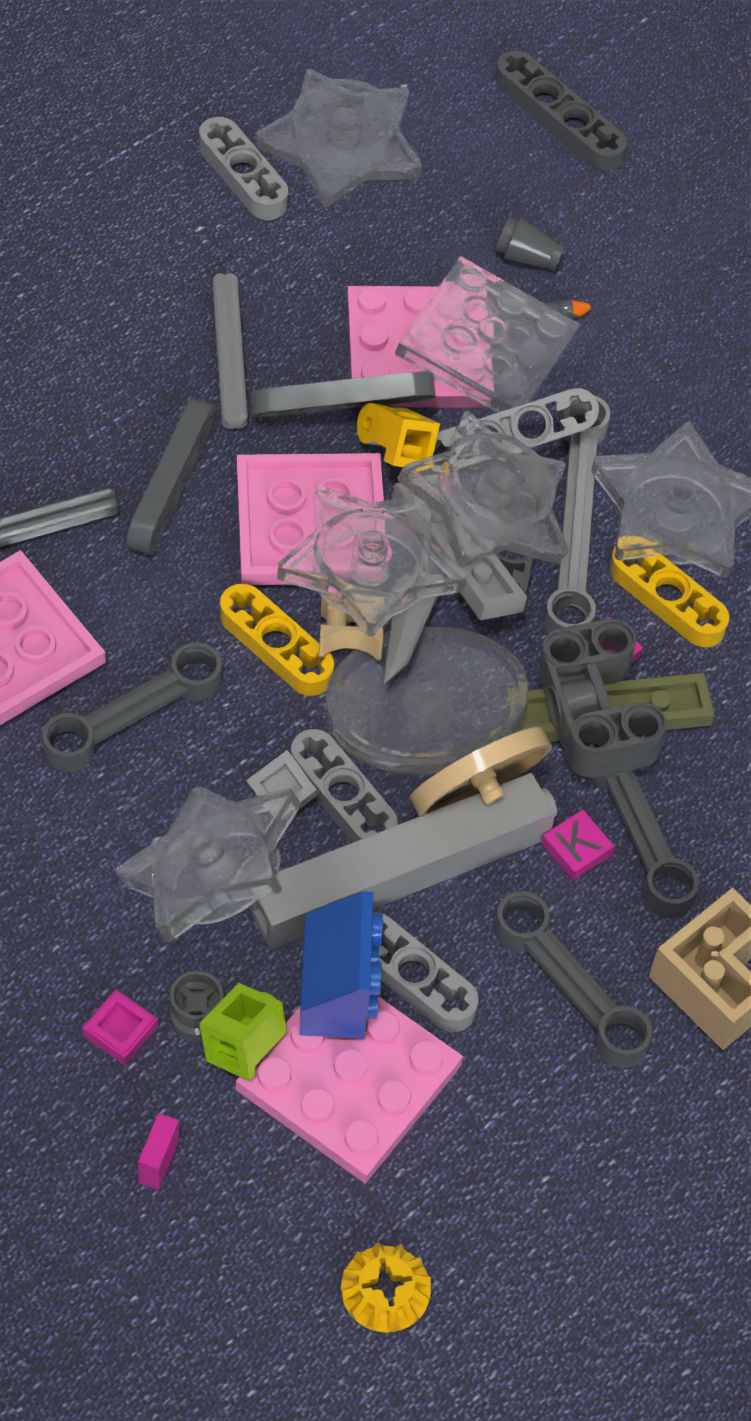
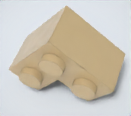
M732 887L657 949L649 974V978L722 1050L727 1048L751 1027V971L744 965L751 960V905Z

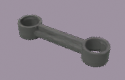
M192 642L185 644L175 651L171 660V669L84 717L75 713H62L52 717L45 724L42 732L43 752L47 763L54 769L62 772L81 770L91 762L94 756V745L180 697L198 701L213 696L221 684L222 662L219 653L205 643ZM189 663H203L209 666L214 673L203 680H190L182 676L179 670ZM64 733H75L86 740V744L82 748L73 752L59 751L51 745V742L55 737Z
M594 743L589 744V747L592 748L600 747ZM635 769L588 778L594 785L609 790L648 874L643 889V898L647 907L653 913L665 918H676L686 914L693 905L699 887L698 875L689 863L673 857L636 779ZM662 877L678 879L686 886L688 895L680 899L664 897L655 889L653 882Z
M527 891L513 892L504 897L498 906L494 925L495 934L499 942L512 951L528 952L597 1030L595 1047L603 1061L617 1068H630L639 1064L644 1059L652 1038V1026L647 1016L636 1008L617 1006L548 928L550 913L547 904L542 898ZM523 910L533 914L538 919L540 927L530 933H520L509 928L503 918L511 911ZM613 1025H627L638 1032L642 1043L635 1049H619L608 1041L605 1030Z

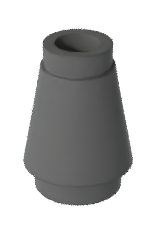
M508 217L494 250L504 254L503 259L548 268L554 271L565 246L557 243L555 239L524 218L520 217L518 221Z

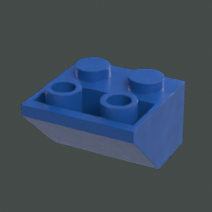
M362 891L305 914L299 1035L364 1038L366 1020L377 1019L378 995H380L382 963L379 962V946L382 943L383 913L373 912V892Z

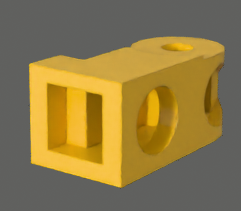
M367 403L362 407L357 419V434L363 444L385 447L384 461L393 466L430 470L440 423L405 407H388L376 403Z

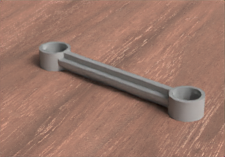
M595 396L599 404L597 421L600 425L564 437L569 443L558 585L557 590L548 599L544 617V627L548 634L559 628L594 622L596 613L595 602L586 592L597 446L604 441L610 420L609 406L598 396ZM577 397L570 398V407L563 410L562 419L584 415L591 410L589 403H580ZM564 607L574 608L580 611L586 620L578 624H568L559 620L553 612Z

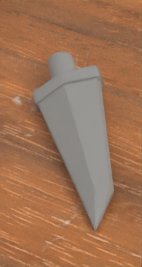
M427 561L417 562L412 577L396 583L384 684L408 665L436 599L442 591L443 581L441 578L432 577L434 567Z

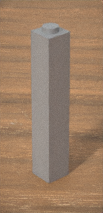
M529 773L499 785L502 787L505 796L490 805H486L482 800L481 794L478 793L251 882L249 909L269 949H275L304 936L305 914L362 891L373 892V909L540 843L543 834L552 829L554 817L557 815L553 796L547 788L541 789L533 774Z

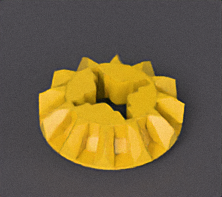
M377 1242L372 1248L363 1252L357 1251L346 1269H344L341 1282L342 1300L348 1313L362 1326L377 1332L401 1331L417 1322L427 1309L431 1295V1277L428 1276L421 1257H415L407 1252L402 1244L393 1247L383 1246ZM381 1268H385V1273L389 1274L391 1281H400L403 1284L395 1288L392 1306L390 1307L388 1298H384L382 1290H372V1287L370 1288V1286L378 1284Z

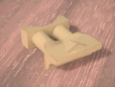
M322 592L321 616L326 620L327 625H321L319 656L323 657L329 652L338 649L352 648L367 652L377 660H381L383 628H376V624L382 619L384 595ZM347 622H355L357 625L356 627L347 626Z

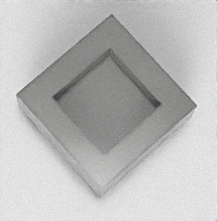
M288 750L246 780L278 824L282 823L320 794Z

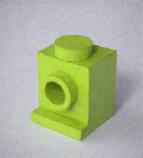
M238 983L199 1023L206 1061L248 1081L256 1075L255 1066L287 1033L282 1001L277 1000L269 993L259 992L241 983Z

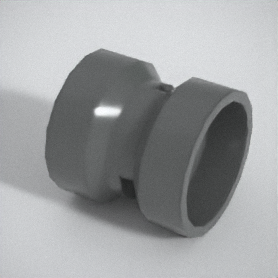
M195 970L177 977L171 986L169 997L172 1029L182 1039L197 1043L202 1042L199 1023L224 998L221 983L215 976L208 972Z

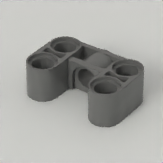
M605 619L551 631L545 637L541 651L538 676L547 699L551 721L555 729H557L567 763L571 770L587 778L600 777L652 765L660 754L667 727L665 715L655 705L644 702L611 707L604 685L622 681L628 675L636 645V634L632 627L618 619ZM605 650H613L617 653H610ZM556 659H564L569 662L563 663L557 661ZM633 733H642V734H645V735L648 736V737H646V738L638 737V736L634 735ZM584 743H594L600 747L592 748Z

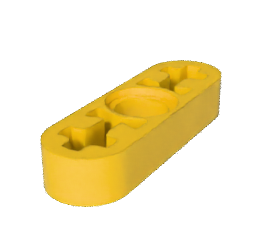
M631 538L625 539L615 546L610 563V574L619 585L690 643L699 647H712L723 640L729 622V613L719 600L647 542ZM626 560L627 562L632 563L635 560H638L641 562V567L637 564H633L630 567H628L624 564V562ZM645 577L649 579L648 583L644 582ZM661 585L675 586L680 590L682 597L674 601L665 600L657 594L656 588ZM690 602L693 603V608L688 606ZM708 618L714 621L713 625L710 623H706L703 626L697 624L698 619L702 622Z
M236 584L223 592L220 599V620L222 625L298 693L306 696H316L330 688L334 672V660L330 652L320 657L319 643L254 586ZM237 605L240 608H245L249 605L251 606V615L244 610L235 613L233 612V606ZM253 620L257 623V625L255 626L254 629H253ZM280 631L290 638V642L284 647L273 648L264 643L263 637L269 632ZM298 650H300V658L296 656ZM303 665L309 669H313L316 666L320 667V674L317 675L312 671L306 675L303 674Z

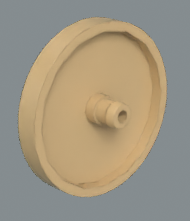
M542 727L528 728L513 733L468 754L436 773L415 789L409 799L418 816L478 793L481 794L484 803L490 805L505 796L502 787L499 785L513 780L540 762L550 753L552 745Z

